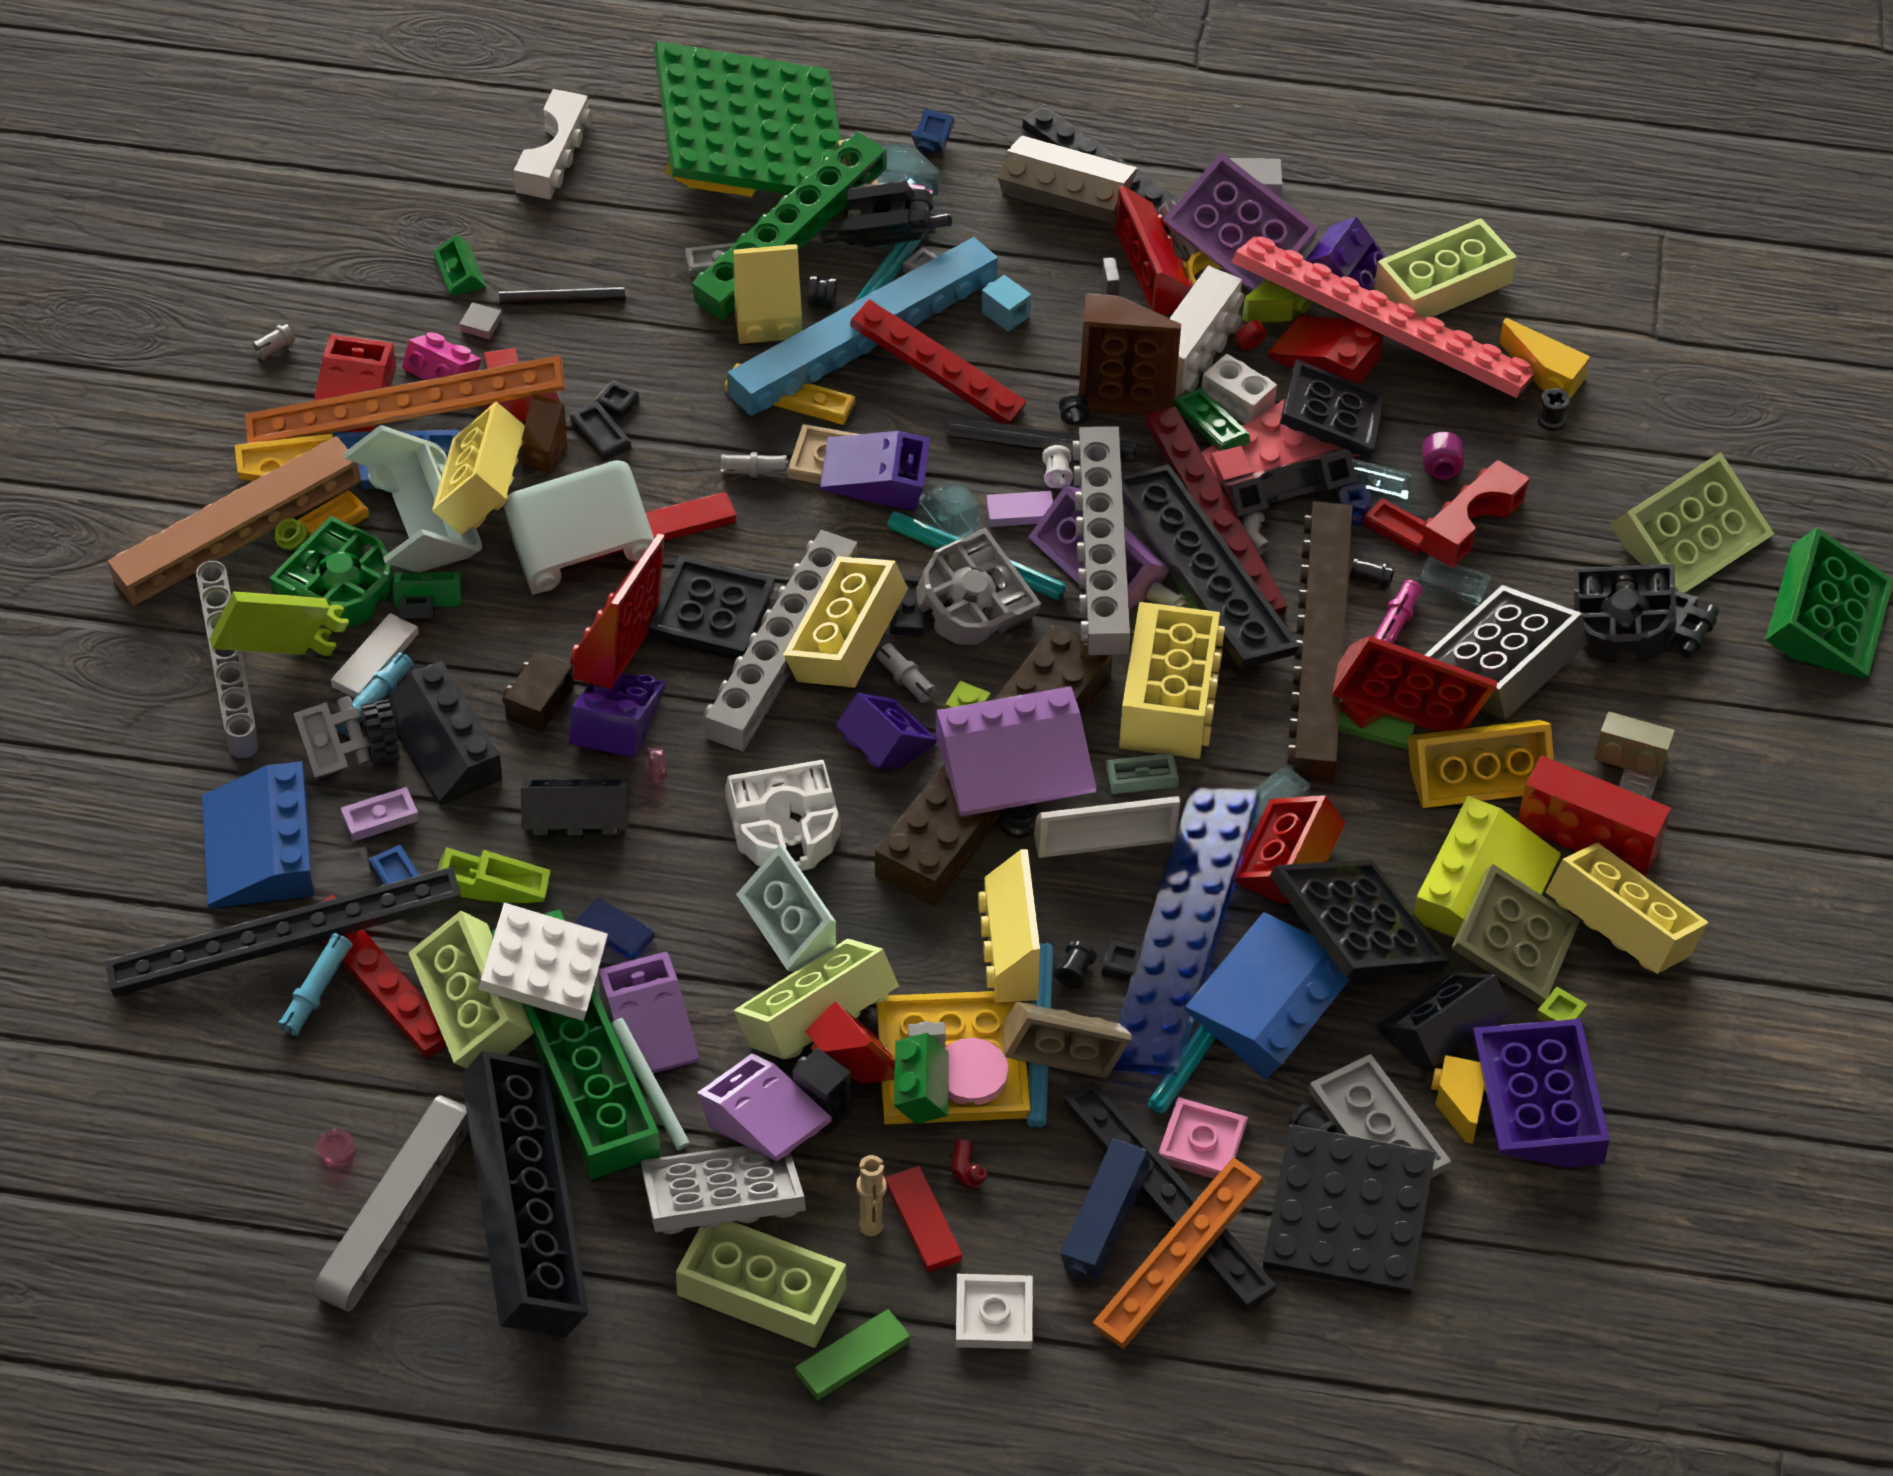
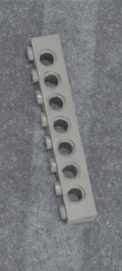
M1119 426L1079 427V441H1073V461L1079 460L1080 466H1074V486H1081V491H1075V511H1082V517H1076V536L1083 537V542H1077L1078 562H1084V568L1078 569L1079 589L1085 588V594L1080 595V615H1087V621H1081V641H1088V655L1129 654L1130 627Z
M820 530L815 540L808 542L804 558L800 564L796 563L794 565L787 586H782L779 589L772 610L768 609L765 612L758 633L754 632L750 636L743 657L739 656L736 659L729 680H724L721 683L718 698L714 704L707 706L703 715L707 739L742 752L745 750L792 672L783 656L785 650L837 557L857 558L856 541Z

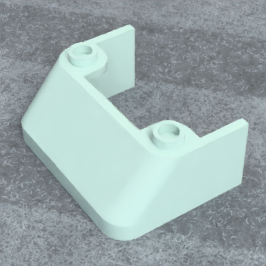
M380 425L343 453L346 460L367 466L368 477L374 487L392 493L409 539L383 557L386 564L421 573L471 558L482 549V543L476 529L471 527L463 535H460L432 511L447 460V455L437 444Z

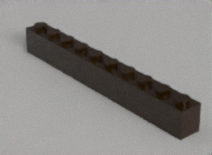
M1313 502L1312 514H1305L1303 534H1309V539H1303L1302 558L1308 559L1307 564H1301L1300 583L1306 584V589H1300L1298 608L1304 609V614H1298L1296 634H1302V640L1296 639L1300 647L1294 655V659L1301 660L1300 666L1294 665L1292 684L1299 686V691H1292L1291 711L1297 712V718H1290L1289 738H1295V744H1289L1287 764L1293 765L1292 779L1334 782L1337 762L1340 698L1332 695L1338 663L1343 657L1352 505Z

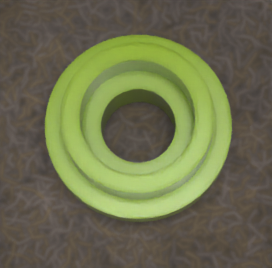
M293 518L282 520L275 529L276 543L280 548L288 551L298 549L308 536L306 526L301 521Z

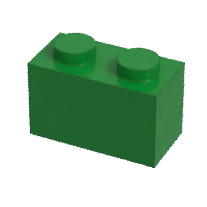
M927 1032L895 1041L894 1106L915 1124L948 1116L949 1051Z

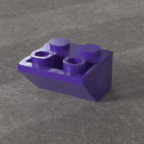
M1356 216L1331 225L1305 261L1312 264H1323L1331 269V273L1341 278L1344 276L1356 280L1360 287L1370 291L1375 286L1378 261L1387 257Z

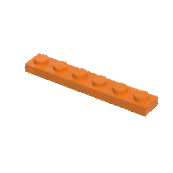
M1232 1157L1093 1321L1094 1329L1124 1350L1263 1185L1262 1176Z

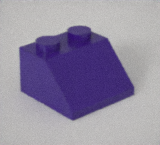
M857 693L836 724L845 734L844 740L851 746L861 749L867 755L865 757L866 761L877 769H883L884 767L898 770L937 743V738L895 699Z

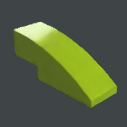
M447 847L438 866V870L454 867L461 897L501 903L543 902L551 871L483 850L481 856L477 857Z

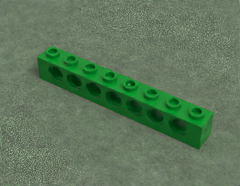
M859 131L850 139L844 140L835 153L822 160L819 167L811 175L804 177L789 195H785L780 199L775 208L768 214L762 215L751 230L742 234L727 252L721 253L716 258L715 263L705 272H701L696 276L692 283L694 302L721 321L726 319L735 310L733 250L797 244L799 251L845 208L848 189L857 188L863 184H871L887 169L886 149Z

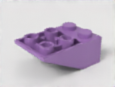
M668 952L598 970L600 997L610 1023L620 1018L624 1019L652 1073L700 1061L678 979ZM624 1052V1055H625V1057H626V1059H627V1061H628V1064H629V1066H630V1068H631V1070H632V1073H633L634 1077H635V1078H638V1076H637L636 1072L634 1071V1069H633V1067H632V1065H631V1063H630L628 1057L626 1056V1054H625V1052Z
M750 1054L697 1092L709 1128L775 1161L789 1155L793 1149L809 1137L816 1135L820 1129L832 1121L831 1116L774 1063L755 1054Z

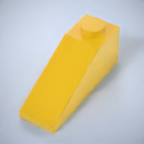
M1508 318L1503 321L1500 345L1512 358H1521L1530 364L1529 367L1535 371L1532 380L1540 389L1546 391L1547 389L1559 388L1568 393L1570 399L1586 379L1590 356Z

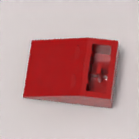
M331 334L322 357L314 401L390 387L396 372L393 343ZM377 425L341 432H372L376 429Z

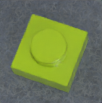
M960 681L947 700L945 709L990 701L991 693Z
M1556 987L1538 1009L1536 1018L1542 1022L1581 1019L1586 1012L1587 1004Z

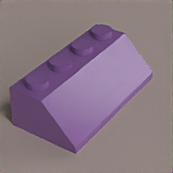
M1065 485L1031 532L1029 538L1079 584L1078 569L1084 568V562H1078L1077 542H1083V537L1076 536V517H1082V511H1075V491H1081V489ZM1124 526L1128 608L1130 609L1145 600L1149 588L1155 582L1161 583L1170 569L1164 561Z

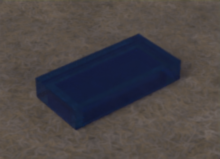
M598 897L576 920L577 925L607 933L605 945L632 961L655 938L653 929Z

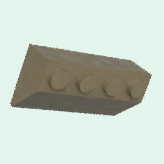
M1021 136L1008 150L998 176V181L1002 193L1116 224L1118 189L1124 186L1128 189L1131 188L1137 168Z

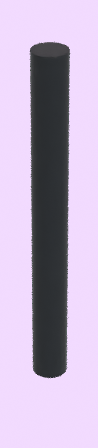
M625 287L499 291L500 304L626 299Z

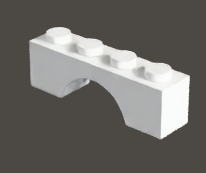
M557 89L552 90L543 109L545 131L555 138L542 147L523 150L514 169L516 193L551 200L556 188L559 189L562 185L565 168H570L575 147L579 148L581 145L584 128L590 126L592 109L588 108V96Z

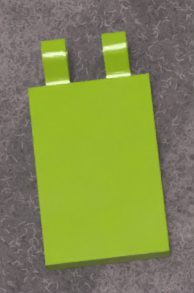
M233 591L209 641L212 649L305 655L308 648H311L321 655L330 656L337 646L335 642H327L331 635V630L334 632H344L349 620L340 618L344 611L343 606H329L326 598ZM320 625H324V626L328 627L329 629H326V628H320V629H319V627H320Z

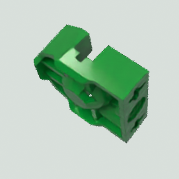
M330 516L269 578L274 595L326 598L329 606H343L344 611L340 618L348 619L349 623L346 628H351L369 621L374 616L375 603L379 599L387 602L392 597L393 568L392 565L384 562L383 557L388 553L381 540ZM370 544L371 549L364 555V546ZM358 584H363L364 589L360 588ZM327 588L328 593L324 596L323 590Z

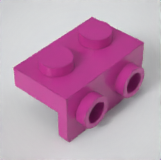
M430 332L408 341L402 368L421 379L429 380L479 370L482 358L471 354V350L467 347L453 345L446 342L442 335Z

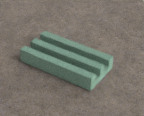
M1173 753L1105 761V770L1108 773L1107 779L1108 784L1110 783L1111 794L1175 788L1179 786V777ZM1166 766H1168V768L1150 769V770H1149V768H1157V767H1166ZM1135 770L1131 772L1115 773L1119 771Z

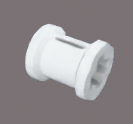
M1054 445L1045 449L1042 459L1047 469L1044 475L1046 485L1059 489L1064 488L1065 485H1070L1073 479V473L1069 469L1071 461L1070 450L1062 445Z

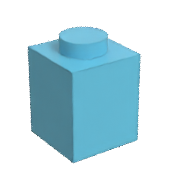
M1003 275L995 282L989 283L982 290V313L1007 332L1030 317L1031 294L1006 275Z

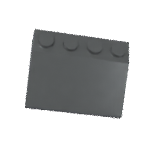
M1502 585L1429 650L1425 656L1498 681L1497 687L1479 711L1506 720L1587 645L1582 613Z

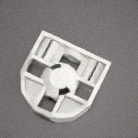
M824 760L730 775L727 778L725 798L738 850L757 866H761L779 845H783L786 848L802 844L804 856L800 857V861L795 862L801 871L814 868L819 861L832 853L841 832V820ZM811 768H812L813 773H814V774H813V778H811V774H810V770H809V769H811ZM742 780L745 781L746 790H743ZM782 782L784 783V784L781 785V786L771 787L772 785H774V784H776V783H782ZM791 812L802 816L801 820L797 822L791 819Z

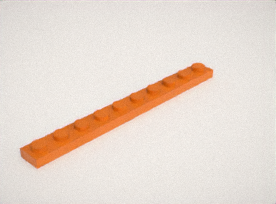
M558 355L246 413L248 443L331 434L493 404L495 402L534 396V394L541 395L566 390L562 359Z

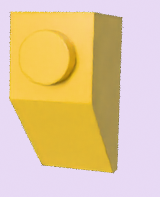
M1445 1055L1443 1069L1435 1068L1431 1089L1438 1091L1435 1105L1463 1140L1473 1144L1484 1090L1480 1063Z

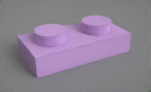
M407 787L340 808L341 816L352 842L419 821L418 811Z

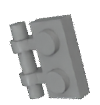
M350 696L337 700L341 712L332 715L330 714L327 702L293 713L316 780L349 769L345 758L346 755L355 754L359 765L372 761L368 751L370 748L368 737L363 736L358 721L361 719L359 710L354 708ZM345 725L350 741L341 744L335 727Z

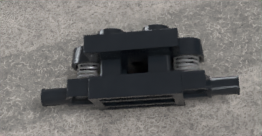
M892 180L889 183L878 185L863 184L860 187L848 189V198L843 212L847 219L838 220V229L823 230L822 240L824 243L841 241L849 245L863 244L864 247L922 240V235L935 234L938 227L952 226V216L950 213L940 215L929 214L933 209V196L925 189H912L906 181Z

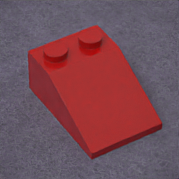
M1300 315L1268 352L1267 357L1291 369L1297 359L1360 384L1381 359L1384 335L1349 318Z

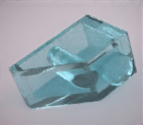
M882 143V147L886 149L887 169L878 177V184L889 183L892 180H901L907 183L924 185L926 189L933 190V196H938L939 169L914 146Z
M963 482L944 483L921 493L919 498L920 504L941 531L961 538L978 530L979 503Z

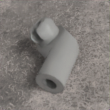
M1256 511L1243 515L1241 524L1258 554L1261 555L1268 550L1270 543L1259 533V528L1262 527L1260 523L1265 522V517L1262 512Z

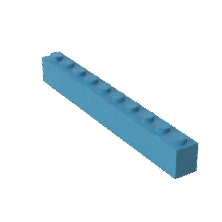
M972 237L728 371L727 395L750 416L768 409L778 402L782 396L795 394L804 384L820 380L828 373L845 366L853 359L862 354H867L873 348L879 346L849 326L851 318L868 299L912 327H915L925 319L942 312L945 308L966 299L970 294L996 281L998 257L979 240Z

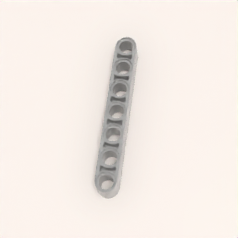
M207 561L197 568L196 577L227 747L230 754L234 757L247 758L256 753L259 743L242 651L212 649L209 641L231 597L227 571L221 562Z
M441 1095L435 1098L320 1272L313 1289V1296L347 1312H350L356 1306L469 1132L465 1105Z

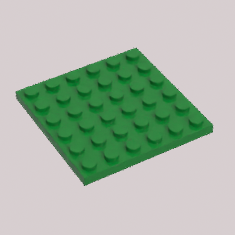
M656 41L653 51L672 177L790 194L804 177L811 175L819 167L822 160L830 157L839 149L841 135L829 69Z

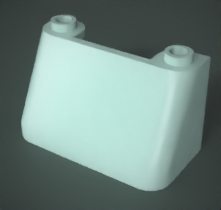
M624 461L608 462L515 491L509 495L508 500L503 505L511 538L532 595L555 588L561 580L560 568L623 549L627 559L638 561L654 540L632 471L628 463Z

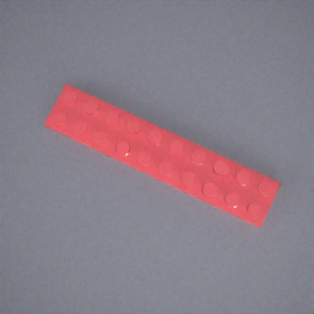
M1254 236L1235 252L1232 263L1515 398L1523 392L1534 377L1535 371L1529 367L1530 364L1527 361L1517 357L1510 358L1501 354V350L1494 345H1482L1472 340L1473 337L1464 331H1453L1445 327L1444 323L1437 318L1423 317L1415 313L1416 310L1407 304H1396L1388 300L1387 296L1380 291L1364 289L1359 286L1356 280L1345 276L1341 278L1331 273V269L1323 264H1312L1305 261L1298 252L1292 250L1284 251L1276 247L1275 243L1268 238Z

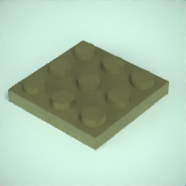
M1491 864L1485 870L1451 949L1490 974L1496 975L1498 979L1541 1005L1548 998L1580 919L1496 865Z

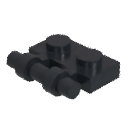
M1676 591L1677 624L1675 634L1669 640L1667 650H1671L1674 643L1678 642L1683 644L1680 654L1685 658H1691L1693 653L1699 651L1704 644L1705 634L1712 631L1716 625V617L1719 614L1718 607L1710 604L1705 610L1697 608L1698 597ZM1688 622L1695 624L1693 630L1685 628Z

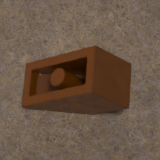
M534 394L522 436L523 444L520 448L522 465L549 474L553 472L568 448L564 403Z

